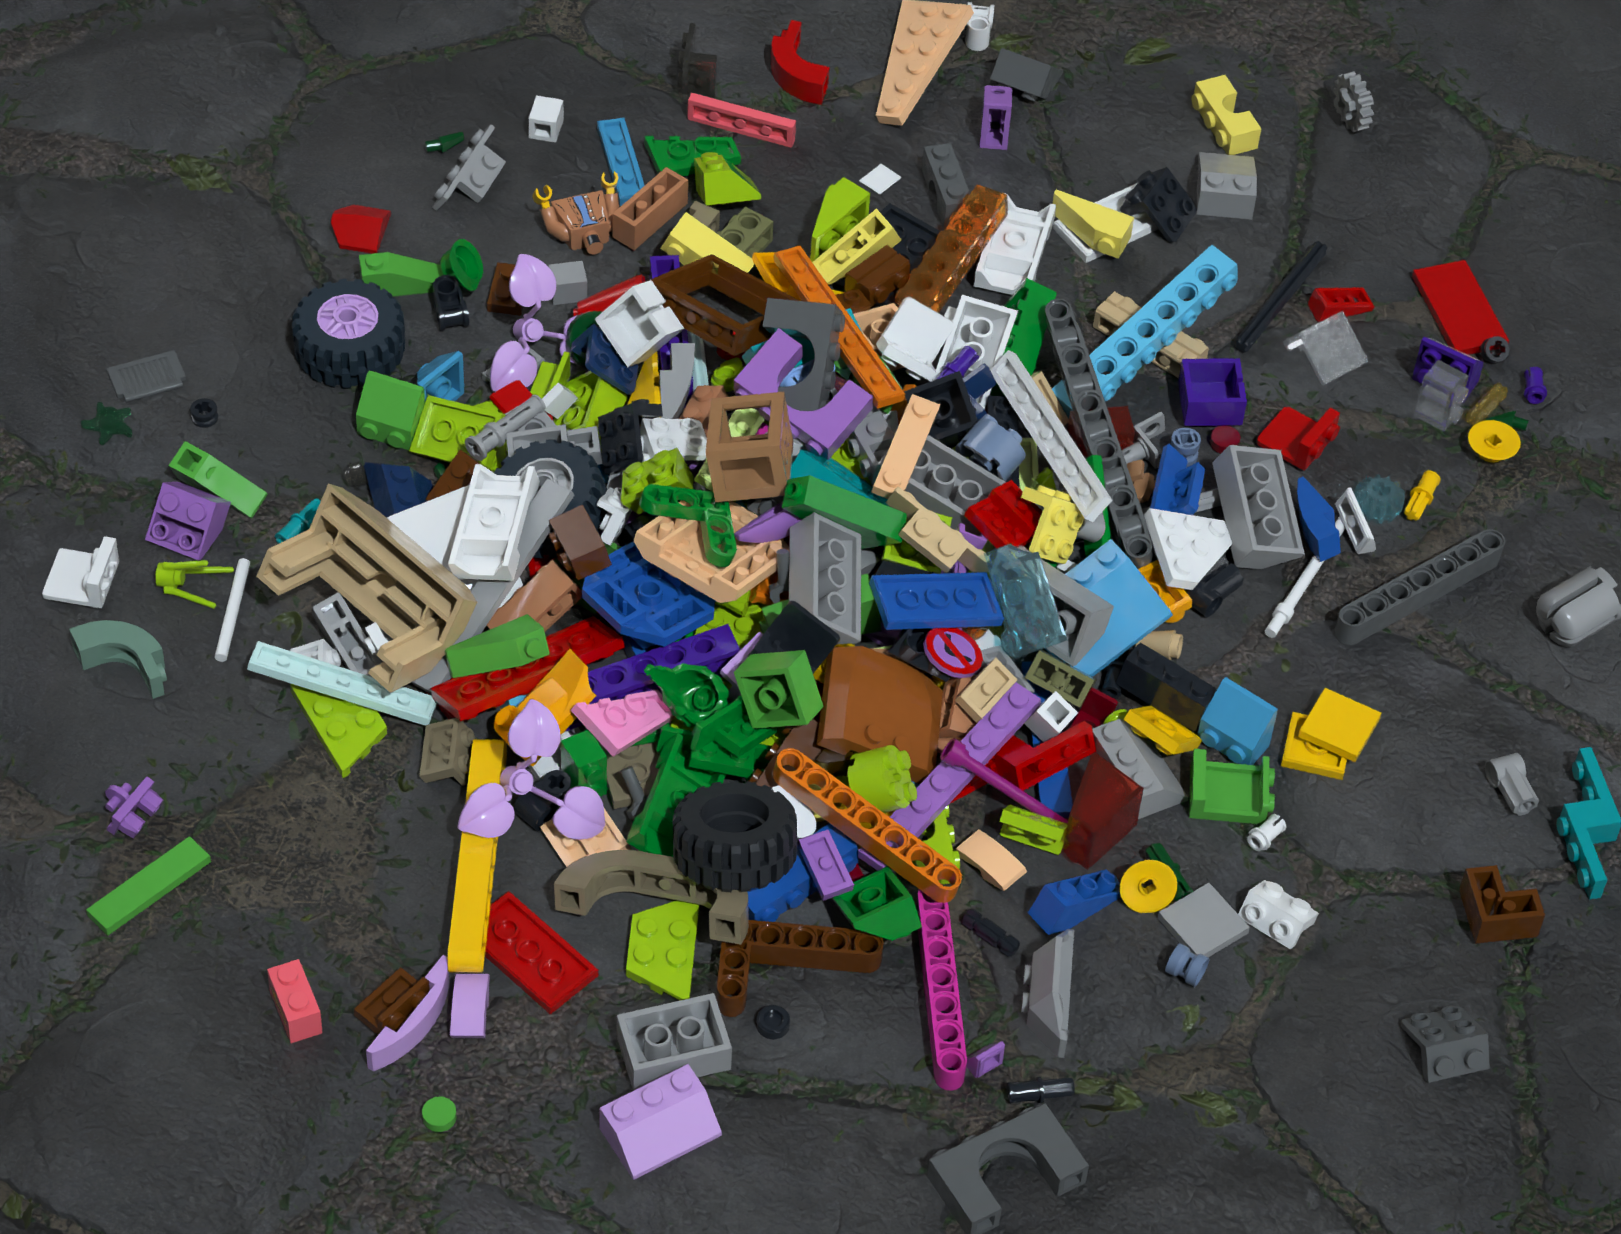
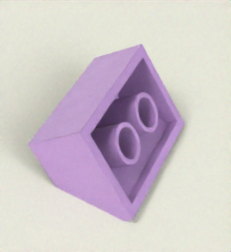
M689 1064L600 1107L599 1129L633 1180L722 1136L707 1092Z

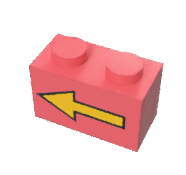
M297 959L267 969L269 990L290 1043L322 1034L321 1013L300 960Z

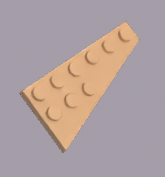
M902 0L876 112L879 123L901 126L904 124L974 14L971 5Z

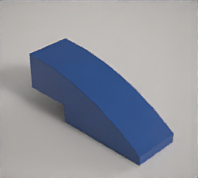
M1303 476L1298 478L1297 495L1300 526L1310 550L1319 562H1322L1341 553L1339 530L1335 527L1334 509Z

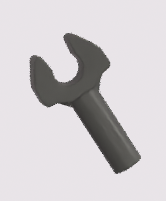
M779 549L776 552L778 581L769 585L770 598L774 604L780 602L779 595L781 592H789V551L787 549Z
M629 766L622 769L621 773L633 799V804L627 810L629 819L634 822L635 817L642 813L648 797L645 796L633 767Z

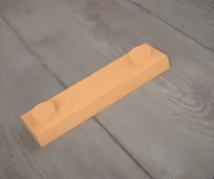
M914 394L911 395L871 493L889 499L897 487L904 491L906 490L940 404Z

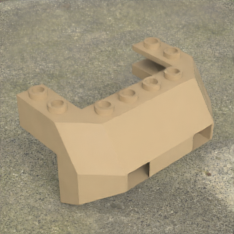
M329 483L309 530L269 548L256 576L278 596L320 576L333 589L352 603L355 608L359 609L371 621L376 622L379 628L393 640L380 646L377 656L384 662L371 668L368 674L390 693L433 670L445 655V649L452 646L464 632L477 604L468 586L382 513L344 488Z

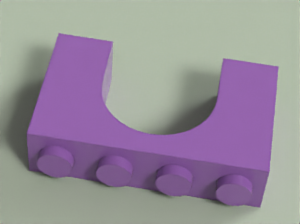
M778 328L734 379L735 395L778 392L783 379L802 359V345ZM849 379L833 399L818 410L799 411L787 405L793 439L798 438L804 442L806 448L815 456L819 457L822 455L829 460L873 409V396ZM771 406L757 408L760 415L767 421H770Z

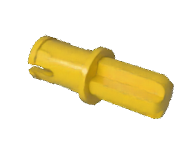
M1431 470L1425 471L1418 485L1411 490V498L1404 509V514L1408 520H1419L1426 506L1432 503L1433 493L1441 481L1440 476L1436 472Z

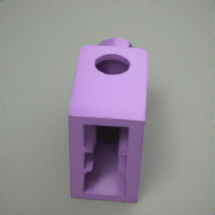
M991 85L984 87L980 148L1007 150L1012 109V88ZM991 122L1000 123V128L991 129Z

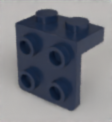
M595 324L591 325L572 342L571 351L586 359L585 365L589 371L628 395L635 391L638 364L627 367L600 327Z

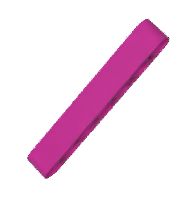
M918 889L916 910L922 925L918 929L934 1078L940 1088L952 1091L957 1090L964 1083L967 1056L948 902L939 903ZM943 1039H949L951 1042L944 1041Z

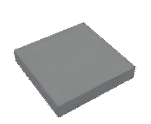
M1210 883L1178 900L1158 914V920L1179 943L1189 947L1190 952L1193 954L1201 953L1206 957L1212 956L1247 935L1250 929L1247 923Z

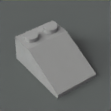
M1199 152L1196 215L1252 220L1257 196V174L1254 157Z

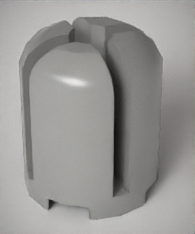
M1591 566L1585 568L1541 594L1536 606L1539 625L1545 634L1554 630L1550 633L1549 638L1560 646L1571 647L1579 644L1621 618V604L1613 589L1618 586L1617 583L1602 567L1596 570L1591 568Z

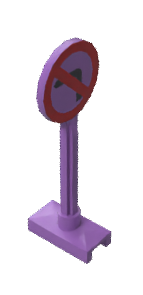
M959 523L955 529L977 549L982 550L987 542V538L982 533L977 536L966 532L965 524ZM957 560L948 573H967L969 569ZM962 627L933 628L925 637L923 643L925 654L939 671L952 677L967 678L973 676L980 669L983 661L982 651L976 641L966 632L962 631Z

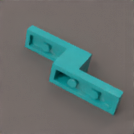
M1592 747L1579 748L1576 760L1572 763L1573 776L1575 780H1579L1582 787L1583 801L1564 804L1561 815L1557 818V830L1560 836H1564L1567 844L1568 858L1571 862H1574L1577 869L1578 883L1581 888L1585 889L1590 900L1601 898L1607 883V877L1593 844L1616 841L1621 828V817Z

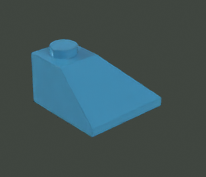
M460 351L437 356L430 363L424 364L417 372V385L424 387L425 401L427 395L456 401L464 394L463 354Z

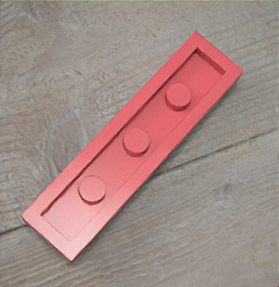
M691 93L688 99V120L790 148H792L795 142L796 120Z

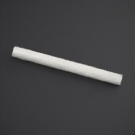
M245 558L239 559L215 652V659L220 662L227 660L248 575L250 561Z

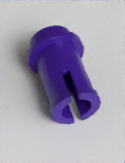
M1530 367L1531 376L1528 369L1524 372L1526 380L1524 397L1532 404H1539L1547 396V388L1543 384V371L1539 367Z

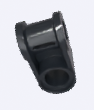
M450 275L439 276L433 283L434 307L439 330L443 331L446 327L461 324L464 327L469 326L468 309L466 302L463 300L458 280Z
M553 770L548 772L533 786L564 801L565 794L571 787V779L566 772ZM528 792L517 798L513 808L518 816L536 831L542 830L540 826L551 820L560 806L532 792Z

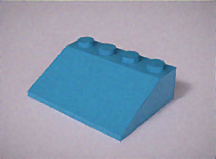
M1112 539L1065 574L1114 606L1105 633L1080 662L1073 666L1092 677L1173 616L1171 610L1130 558ZM1030 638V640L1040 650H1044L1047 653L1059 658L1058 656H1056L1055 654H1053L1052 652H1050L1049 650H1047L1046 648H1044L1043 646H1041L1040 644H1038Z

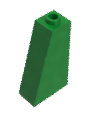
M810 475L787 480L782 508L797 517L804 519L815 512L861 534V549L902 543V538L898 534L905 527L906 513Z

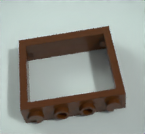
M713 254L651 279L666 301L663 307L671 308L684 329L733 356L745 352L750 347L771 338L772 334L763 327L767 298L799 301ZM716 263L719 267L713 269V264ZM709 285L763 314V316L741 324L687 294Z

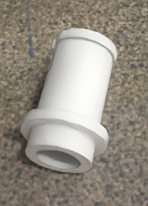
M1270 815L1262 825L1249 831L1247 841L1252 849L1256 851L1267 850L1271 845V841L1286 830V823L1283 819L1276 825L1274 824L1280 818L1279 815Z

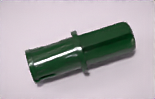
M1153 843L1145 850L1149 860L1163 862L1173 870L1177 878L1175 902L1182 899L1181 896L1184 898L1194 892L1182 876L1180 865L1173 862L1162 844Z

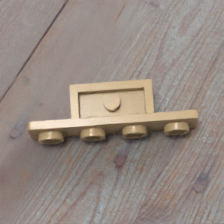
M897 487L886 501L890 507L907 514L906 520L909 522L898 535L945 573H948L957 560L973 573L988 572L994 565V562L989 559L983 550L975 548L965 540L959 531L950 528L940 520V517L935 512L926 509L917 502L911 493Z

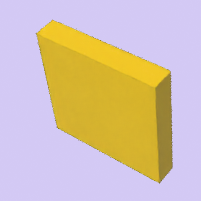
M1324 688L1301 727L1298 737L1356 762L1377 726L1382 713Z
M1292 712L1281 766L1343 780L1347 759L1299 738V731L1308 715Z

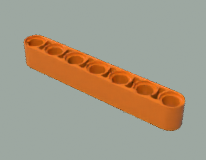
M787 748L778 754L773 769V778L784 790L933 900L939 903H946L954 899L962 881V874L953 863L802 752L793 748ZM790 765L796 771H787L782 766ZM816 784L822 790H813L808 785ZM842 803L847 809H839L834 804ZM868 822L873 826V828H864L861 826L860 823ZM893 841L897 843L899 847L892 848L888 846L886 842ZM919 860L923 862L926 867H917L912 863V861ZM938 880H947L952 886H943Z

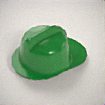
M458 239L441 257L440 267L443 275L455 277L459 285L464 286L469 291L477 289L483 276V263L481 256L472 243L465 239Z

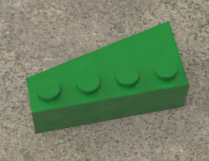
M1026 278L1004 305V307L1018 310L1004 354L1008 350L1015 353L1031 376L1035 370L1036 361L1047 328L1045 308L1051 300L1056 298L1057 292ZM996 382V385L992 387L990 396H1005Z

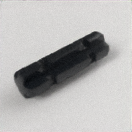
M969 909L963 916L962 924L971 931L977 930L975 933L995 948L1000 946V951L1009 957H1012L1018 951L1020 946L1018 939L1011 934L1005 935L1007 932L986 917L982 919V914L977 910Z

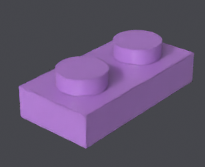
M829 830L798 840L797 846L823 901L853 890L854 883Z

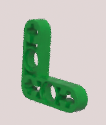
M656 484L647 485L643 489L639 505L645 512L658 516L700 521L707 560L718 567H727L732 563L737 546L728 501L715 502L714 492ZM678 500H682L689 503L691 507H686L679 504ZM710 526L719 527L724 533L716 532Z

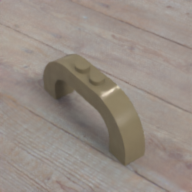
M636 850L599 852L575 861L565 868L554 882L555 910L586 916L593 904L605 895L615 892H635L708 907L710 909V939L741 945L748 933V892H741V890L722 892V889L718 888L714 890L707 889L702 883L697 885L688 877H685L671 856Z

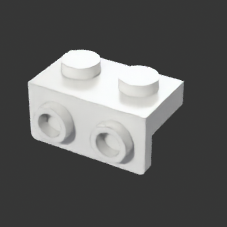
M1266 880L1249 890L1238 913L1245 922L1289 949L1296 945L1301 933L1315 923L1319 914L1306 901L1290 896L1284 892L1280 885Z

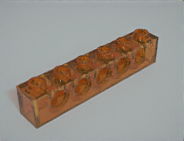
M977 184L973 191L965 196L962 206L958 212L952 214L945 230L939 232L935 244L930 250L928 249L925 252L918 268L912 270L908 282L897 291L895 303L898 308L906 297H912L938 313L941 311L1007 217V194Z

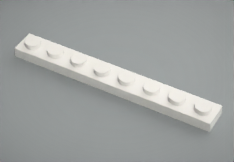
M1008 350L990 371L1084 518L1094 522L1112 502V499L1018 356Z

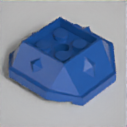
M634 541L609 554L612 565L585 577L583 582L582 598L609 622L610 626H613L620 634L630 636L643 649L654 645L665 647L712 621L714 618L716 602L714 599L696 591L690 585L670 576L666 571L643 559Z

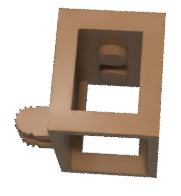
M784 391L711 399L705 453L715 502L785 495L787 480L791 478L794 441ZM771 406L768 434L731 437L726 411Z

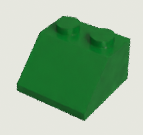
M888 866L853 882L854 888L852 891L832 898L854 929L894 941L898 938L906 937L911 932L922 927L912 895Z

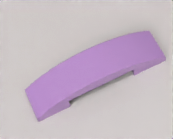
M442 955L425 976L429 980L430 991L400 1029L395 1032L385 1026L366 1050L368 1069L375 1071L395 1062L413 1049L430 1031L442 1011L448 994V957Z

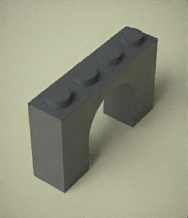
M767 298L763 327L772 335L779 328L789 336L805 338L811 341L815 352L814 365L809 375L796 385L779 387L778 392L784 391L786 403L793 409L799 411L818 410L830 402L828 401L829 393L835 386L836 375L833 369L835 361H838L840 357L838 339L839 333L843 332L845 327V315L836 304Z
M1046 1103L1037 1108H1027L1018 1117L1008 1122L1000 1121L993 1125L989 1131L979 1136L971 1135L964 1139L960 1145L950 1150L942 1149L929 1159L927 1177L965 1234H983L999 1226L1002 1208L983 1182L979 1172L982 1166L993 1158L1010 1155L1029 1161L1039 1170L1056 1197L1086 1183L1089 1165Z

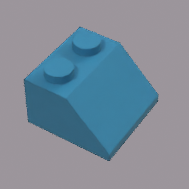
M1225 677L1201 717L1197 736L1202 739L1205 745L1223 753L1234 763L1253 765L1270 745L1278 708Z

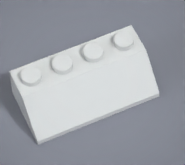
M962 295L953 319L954 329L946 339L936 368L937 373L933 380L943 371L942 367L947 362H951L964 346L973 348L977 352L976 355L979 356V359L967 370L964 377L984 363L991 370L1004 355L1018 310ZM992 388L976 399L984 409L986 408L988 396H990Z

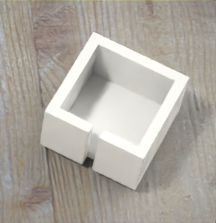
M651 280L632 286L595 318V321L627 367L646 361L684 329L671 308L663 307L666 301Z

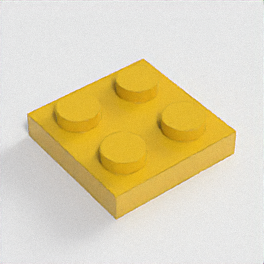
M1153 706L1129 709L1124 718V721L1131 725L1130 729L1135 734L1143 738L1149 737L1157 743L1155 745L1156 748L1167 755L1193 751L1202 742L1199 736Z

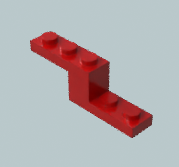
M1083 721L1034 748L1013 735L985 766L1024 791L1096 752L1092 725ZM976 775L950 803L988 783Z

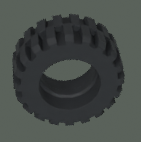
M729 781V783L724 784L716 782L712 783L710 787L702 786L697 788L694 794L689 793L674 811L673 858L675 864L685 877H688L697 885L702 883L705 888L711 890L718 888L722 889V892H732V890L747 892L751 888H765L770 882L776 883L783 875L789 872L797 858V814L795 813V808L779 791L774 792L771 787L766 785L762 787L757 786L755 782L738 783V781Z

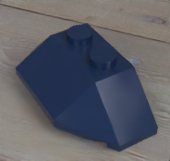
M365 462L364 464L375 509L386 518L427 502L426 497L433 489L432 482L413 468Z

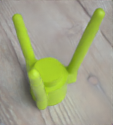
M207 560L175 563L159 562L156 569V585L164 587V594L176 595L214 609L216 607L214 602L177 589L178 585L183 586L185 574L232 573L234 568L222 566L203 567L208 565Z

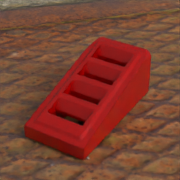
M1363 287L1315 288L1308 301V307L1317 322L1370 312L1375 307Z

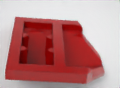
M350 205L335 210L332 215L331 226L339 248L371 254L377 253L389 222L391 211L360 205Z

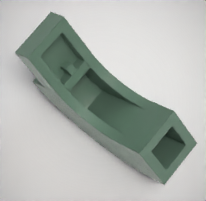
M114 620L94 621L69 629L72 648L83 670L108 662L125 663L134 667L141 674L153 699L165 695L163 682L167 681L164 670L163 649L150 633L136 625Z

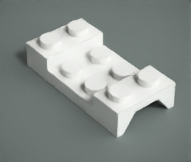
M1001 193L976 269L974 287L1013 295L1026 278L1033 281L1036 280L1040 259L1055 219L1056 204H1049L1037 212L1016 207L1008 194Z
M475 464L448 562L452 574L458 579L514 581L520 558L517 549L528 506L536 496L540 482L534 466H528L521 476L496 475L483 465Z

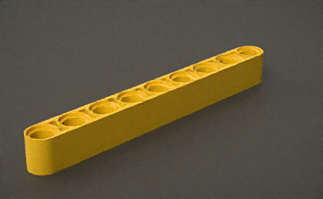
M473 739L465 804L478 787L487 783L501 785L500 776L506 768L507 745L504 740ZM462 831L447 960L449 972L483 973L498 837L485 838Z

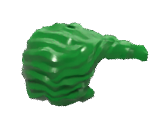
M682 663L671 669L666 666H653L649 664L644 669L646 675L661 689L663 702L671 710V714L689 728L694 727L700 720H706L714 715L719 708L728 706V688L724 685L721 677L714 674L706 666Z

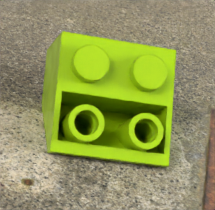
M676 447L670 451L662 450L655 454L653 458L642 463L635 462L623 471L621 501L624 506L637 514L645 512L639 505V499L643 489L650 484L693 489L694 476L678 448Z

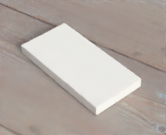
M1137 183L1095 203L1121 212L1119 209L1126 200V194L1134 189ZM1146 211L1132 215L1134 222L1132 235L1128 243L1158 230V227ZM1059 219L1053 222L1055 232L1085 263L1104 255L1091 249Z

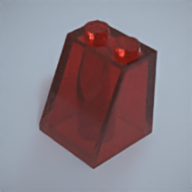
M1096 752L1090 756L1069 814L1063 850L1071 861L1079 863L1087 870L1137 826L1144 790L1143 787Z

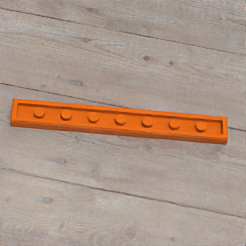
M799 245L774 252V262L802 301L836 304L845 315V327L843 332L839 333L838 339L840 356L862 388L873 396L875 407L879 409L904 401L905 393L802 247Z

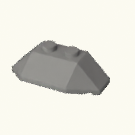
M1074 929L1065 930L1033 952L1032 964L1025 965L1023 985H1029V993L1023 992L1021 1012L1027 1013L1026 1026L1058 1058H1064L1068 1036Z

